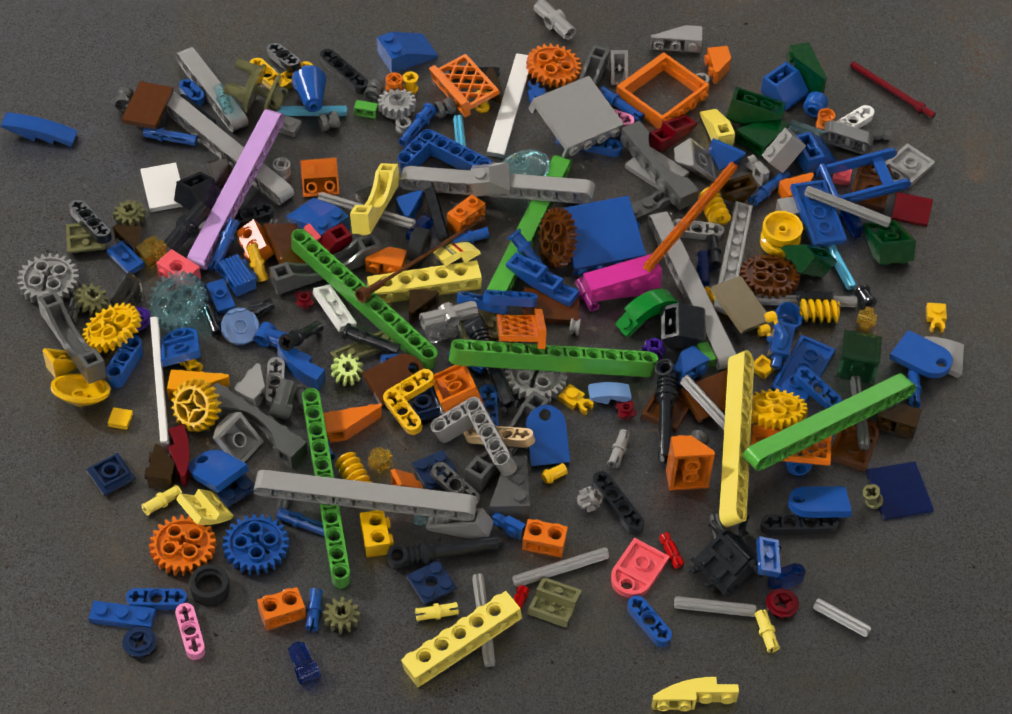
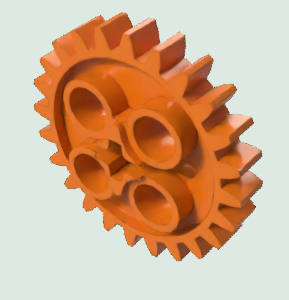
M550 43L548 47L543 44L542 47L537 46L536 49L533 48L532 52H529L526 69H528V74H532L531 78H537V83L542 81L543 86L547 83L549 88L552 85L558 88L559 85L565 86L579 79L582 63L579 62L580 58H575L576 53L571 54V49L566 51L565 46L559 48L557 44L553 47Z
M182 514L179 520L175 516H172V522L165 519V526L158 524L159 531L153 530V537H150L151 544H149L150 556L153 558L154 564H158L160 570L165 568L167 574L171 570H173L174 576L179 571L182 572L183 576H185L186 571L192 574L193 569L201 567V564L208 565L207 560H213L212 554L216 553L215 546L217 544L215 533L212 532L211 526L197 525L190 516L184 519Z

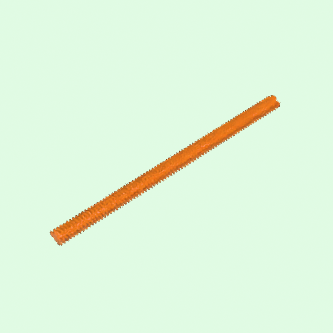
M733 162L728 164L647 259L643 266L644 270L650 273L657 263L667 254V251L671 249L702 210L706 208L719 190L737 171V165H734Z

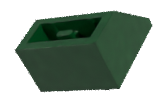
M806 244L788 245L781 248L786 254L785 257L794 263L795 269L802 275L808 274L813 277H824L837 262L830 252L824 248Z

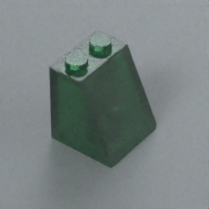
M844 330L836 377L851 380L852 376H860L862 382L874 384L880 364L882 337L853 330Z

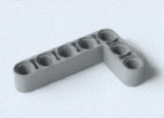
M471 397L432 421L431 430L442 443L449 442L470 428L475 427L500 473L504 476H510L516 471L517 464L489 412L479 398Z

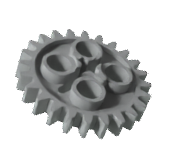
M51 253L48 254V257L41 254L40 259L35 256L33 262L28 260V266L22 265L23 270L19 271V276L17 277L21 295H24L26 300L30 299L31 303H34L36 300L38 301L37 297L54 290L62 301L63 297L69 299V293L73 294L74 288H78V282H80L76 264H72L71 259L66 260V256L59 258V254H56L55 257H52Z
M505 369V379L509 388L513 389L512 394H519L518 399L526 397V400L535 391L551 402V398L557 399L558 394L566 386V372L539 370L534 387L530 388L536 370Z

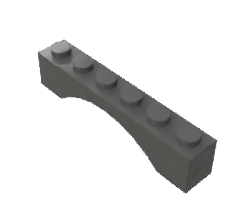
M593 45L579 79L590 76L597 86L609 65L610 49Z
M640 121L623 127L620 137L622 145L627 147L632 157L636 158L640 163L642 169L648 172L650 178L658 184L660 190L669 197L670 202L679 210L696 203L699 189L689 178L671 172L657 161L649 146V131Z
M374 233L356 238L351 244L333 256L349 270L364 266L366 257L380 251L381 245ZM284 262L269 267L270 280L277 295L323 280L307 263Z
M54 290L37 297L41 316L87 383L91 384L106 378L103 358L96 349L90 347L81 337L57 292Z
M218 382L212 386L216 388L215 394H220L217 398L218 401L222 402L218 405V408L222 410L220 413H217L219 418H225L229 413L241 412L252 426L258 428L271 441L277 459L290 468H293L307 454V442L302 436H297L287 426H282L272 416H267L257 406H252L242 396H237L231 392L227 386H222Z
M533 391L522 403L509 427L526 428V419L529 413L538 406L549 405L550 400ZM541 410L539 413L540 418L544 420L549 411ZM507 446L512 456L520 448ZM488 451L477 455L465 469V481L479 492H482L499 472Z

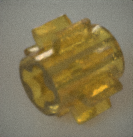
M866 306L865 310H859L856 323L860 324L859 329L868 331L869 327H875L878 314L874 313V308Z
M382 447L374 448L370 451L369 457H367L371 470L376 468L379 472L389 469L391 462H393L391 459L393 456L389 449L384 451Z

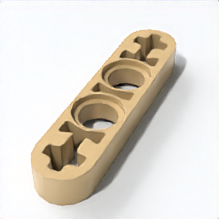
M496 426L506 446L526 448L535 443L533 431L529 428ZM475 427L464 432L468 443L483 444Z

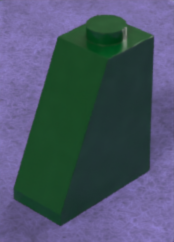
M782 119L755 122L738 128L734 142L763 159L762 154L766 148L772 144L784 128H789L790 124Z

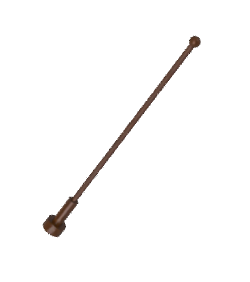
M480 215L478 220L474 221L473 223L463 228L456 234L452 235L445 241L433 247L432 249L422 254L415 260L411 261L404 267L400 268L393 274L389 275L385 279H380L367 288L365 286H361L360 288L355 290V296L357 300L361 303H365L366 301L370 300L371 294L380 289L381 287H383L384 283H386L393 277L397 276L407 268L411 267L418 261L422 260L429 254L433 253L440 247L444 246L451 240L455 239L462 233L466 232L480 222H485L486 217L484 215Z

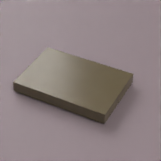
M741 276L714 285L710 289L741 334L760 325L768 324L764 316L766 310Z

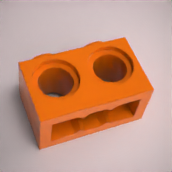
M471 194L447 213V228L456 234L478 220L480 215L485 216V203Z
M254 219L236 231L239 237L238 243L245 250L244 256L249 262L251 261L245 247L257 243L261 258H264L265 261L274 255V252L262 229L263 226Z
M528 519L523 536L522 550L562 558L568 527L558 523L552 524L538 519Z
M297 587L287 588L282 592L265 595L261 599H257L258 610L266 631L306 618L305 605Z

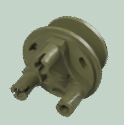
M238 58L235 68L249 73V79L245 87L231 82V84L226 83L223 94L238 99L237 101L242 102V110H244L245 114L249 113L257 95L267 98L263 111L265 109L271 110V108L279 111L288 95V90L280 86L282 76L278 75L270 90L261 87L266 65L258 66Z

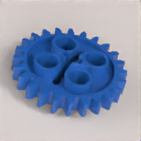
M253 514L252 519L245 515V521L242 522L240 519H237V525L231 523V530H226V536L223 537L222 547L224 557L227 558L228 564L233 563V569L240 566V573L247 569L249 575H251L253 570H256L257 575H259L260 570L268 573L269 567L275 570V563L281 565V558H287L286 552H289L290 544L288 532L284 531L283 524L279 525L278 519L272 522L271 516L264 519L263 514L259 518H256V515Z

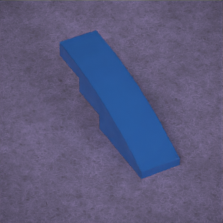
M9 112L6 113L0 126L32 141L35 138H39L53 144L55 140L69 147L72 146L78 131L43 118Z
M515 253L506 263V267L526 283L568 307L580 296L579 290L563 284V278L548 272L547 266L518 253Z

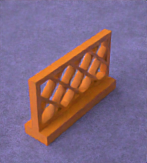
M467 54L456 58L440 68H437L435 65L429 68L432 81L447 98L451 97L454 100L456 108L464 117L471 115L470 110L500 94L498 88ZM467 62L466 66H459L460 63ZM447 70H452L451 74H446L443 72ZM457 70L464 71L463 74H455ZM468 71H475L474 75H467ZM453 79H460L459 83H452ZM464 80H472L471 83H464ZM476 80H483V84H475ZM461 88H469L468 92H460ZM473 89H480L479 93L472 92ZM485 89L492 90L489 93H483ZM470 97L477 98L472 102L468 101Z
M535 309L534 315L497 314L499 341L537 342L538 349H546V325L542 309Z
M753 424L751 445L781 430L779 428L773 430L772 427L765 429L764 425L758 427L756 424ZM832 436L782 461L830 466Z

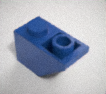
M691 346L680 353L676 364V369L679 372L677 379L679 386H682L680 381L686 375L694 379L698 376H703L708 370L707 365L710 359L695 346Z

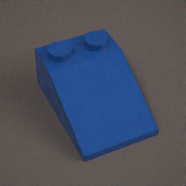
M390 32L377 37V52L391 73L438 58V54L422 33Z
M312 198L286 216L289 222L297 223L299 229H303L310 223L321 237L326 230L341 223L350 231L349 216L336 205L316 198Z

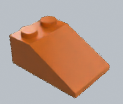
M453 365L434 374L435 383L433 387L445 413L471 397L479 398L484 405L467 366Z

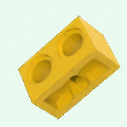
M379 510L359 513L366 558L387 555L390 546L394 545L393 535L388 534V529H390L389 517H385L384 511Z

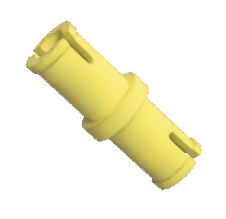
M174 485L163 493H157L156 497L141 505L142 510L149 516L161 507H167L168 503L177 499L179 494L182 493L178 485Z
M457 602L442 605L435 603L433 606L415 608V614L424 613V615L416 616L417 622L434 618L435 620H440L441 617L459 615L458 609L450 610L451 608L458 607Z
M766 609L763 611L759 610L754 614L760 628L759 634L764 639L767 652L771 653V649L772 653L780 649L775 636L776 629L770 622L768 611Z

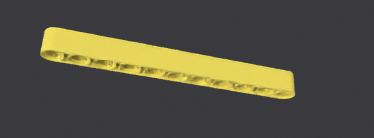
M748 350L735 354L728 359L719 510L720 521L726 528L742 523L747 518L749 463L743 458V454L750 446L754 359Z

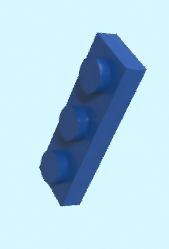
M93 600L88 619L89 623L126 628L147 627L152 630L156 610L155 608Z

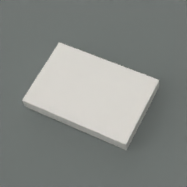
M176 163L140 169L150 213L183 207L174 201L176 182L180 180Z

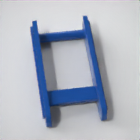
M888 148L827 165L823 163L815 170L816 173L814 175L815 179L819 177L825 179L830 194L852 203L902 191L911 186L909 179L893 181L885 164V160L892 159L897 155L895 148ZM869 164L874 165L882 185L841 196L838 195L831 179V174Z

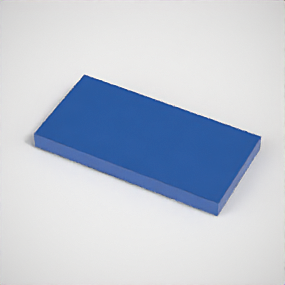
M825 179L791 184L790 189L810 245L824 247L845 244L847 237L836 208L804 195L807 186L830 194Z
M801 335L770 389L772 391L779 389V392L786 390L788 394L793 392L794 396L799 395L800 399H804V403H807L810 395L794 381V374L800 367H808L821 378L835 355L836 349Z

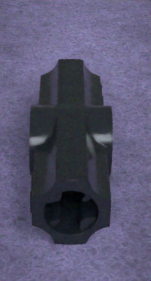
M199 200L187 215L178 218L176 228L163 243L177 252L188 238L197 235L199 225L212 210Z

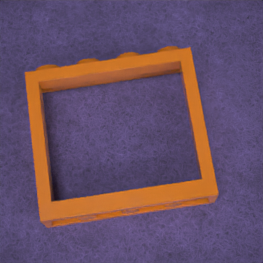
M664 52L616 86V93L620 95V98L644 113L643 119L657 129L661 128L664 121L694 109L701 101H705L709 95V84ZM662 71L667 72L694 92L664 115L659 114L632 94Z

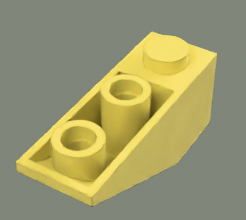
M717 109L701 111L699 114L711 141L715 138L733 146L735 132L730 121Z

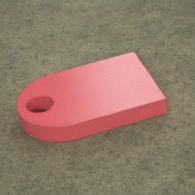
M634 538L612 570L611 584L613 589L619 595L626 598H631L632 596L642 597L650 590L669 562L670 556ZM629 583L632 588L624 589L621 585Z

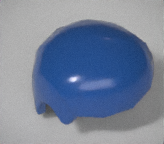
M792 302L779 304L775 311L778 321L794 324L795 330L799 329L803 320V316L800 315V307Z

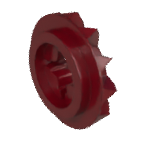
M778 588L768 594L766 598L767 610L772 613V616H779L780 619L783 617L790 618L793 614L797 613L799 600L792 591ZM779 600L782 603H787L785 608L782 605L778 606Z

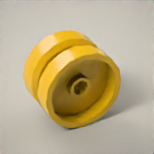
M775 211L768 214L763 221L760 235V246L766 253H770L771 256L775 257L777 254L778 258H782L786 255L781 249L783 246L800 245L803 224L799 217L787 211Z

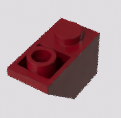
M341 223L326 230L318 242L334 255L352 243V234Z

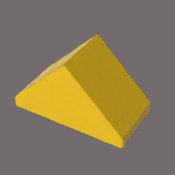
M43 349L46 368L55 378L66 375L77 368L65 350Z

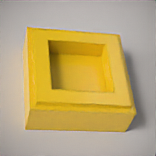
M763 354L754 361V373L762 379H766L776 369L770 367L771 360Z
M113 407L108 420V427L128 430L133 411Z

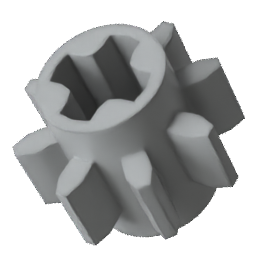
M589 486L579 491L580 495L577 497V502L581 509L587 508L589 513L600 508L599 504L602 502V495L598 489L593 490L592 486Z

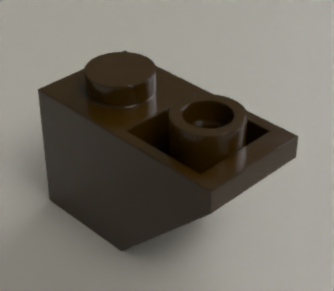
M904 404L879 413L876 426L883 431H889L913 439L922 410Z
M155 444L153 451L149 453L150 465L149 468L145 469L144 479L147 480L149 488L168 490L174 486L176 478L175 462L159 444Z

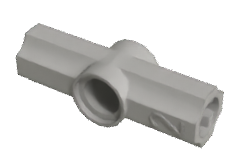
M546 0L537 1L534 5V11L544 19L546 27L549 30L554 29L567 41L572 39L574 34H576V29L566 20L563 11L560 9L555 10Z
M475 301L457 305L448 302L442 304L437 310L421 313L419 319L422 329L425 330L443 325L446 328H452L458 325L460 321L477 316L479 312Z

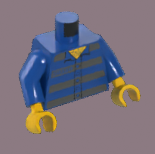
M770 311L766 312L764 316L767 323H774L772 331L768 324L760 325L757 331L760 337L767 336L766 340L769 343L767 358L771 359L770 367L781 369L782 362H785L789 356L795 325L778 321L776 312Z

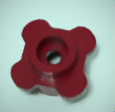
M310 290L307 292H296V306L302 309L312 306L314 304L312 299L313 292Z
M633 401L616 403L615 407L618 409L619 418L629 420L637 415V411L634 410Z

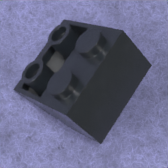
M200 171L176 182L174 201L191 210L200 200L212 210L221 191L214 178Z
M683 303L661 307V340L670 350L706 342L705 309L703 307Z

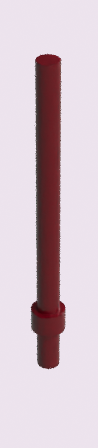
M855 61L850 64L851 68L914 107V110L924 113L932 119L936 116V112L926 107V104L922 101L913 99Z

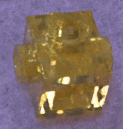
M155 235L145 239L136 246L139 256L149 268L156 265V262L167 253L166 249L168 248L166 243L162 239L159 240Z

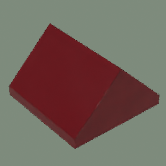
M896 192L891 220L927 227L933 199Z

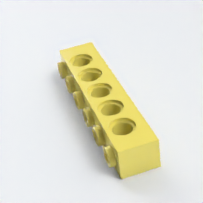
M477 260L449 264L448 266L403 271L393 277L374 293L385 303L409 300L410 290H436L439 292V295L478 290L482 286V276ZM394 272L368 276L367 286L369 287L380 279H385Z
M507 591L494 596L484 606L477 607L473 613L467 617H462L449 629L442 630L438 636L432 640H427L414 652L406 654L401 660L404 671L419 688L521 620L520 607ZM425 659H430L428 662H422Z

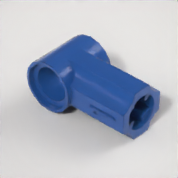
M263 322L253 339L261 347L271 345L277 348L279 337L288 333L277 330L269 322Z

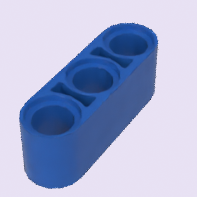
M133 335L134 338H128L127 344L123 342L122 347L118 349L106 367L107 382L111 388L117 389L122 387L144 353L139 336Z

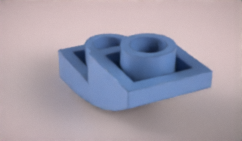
M600 382L588 385L590 401L608 404L611 399L627 402L632 398L629 384Z

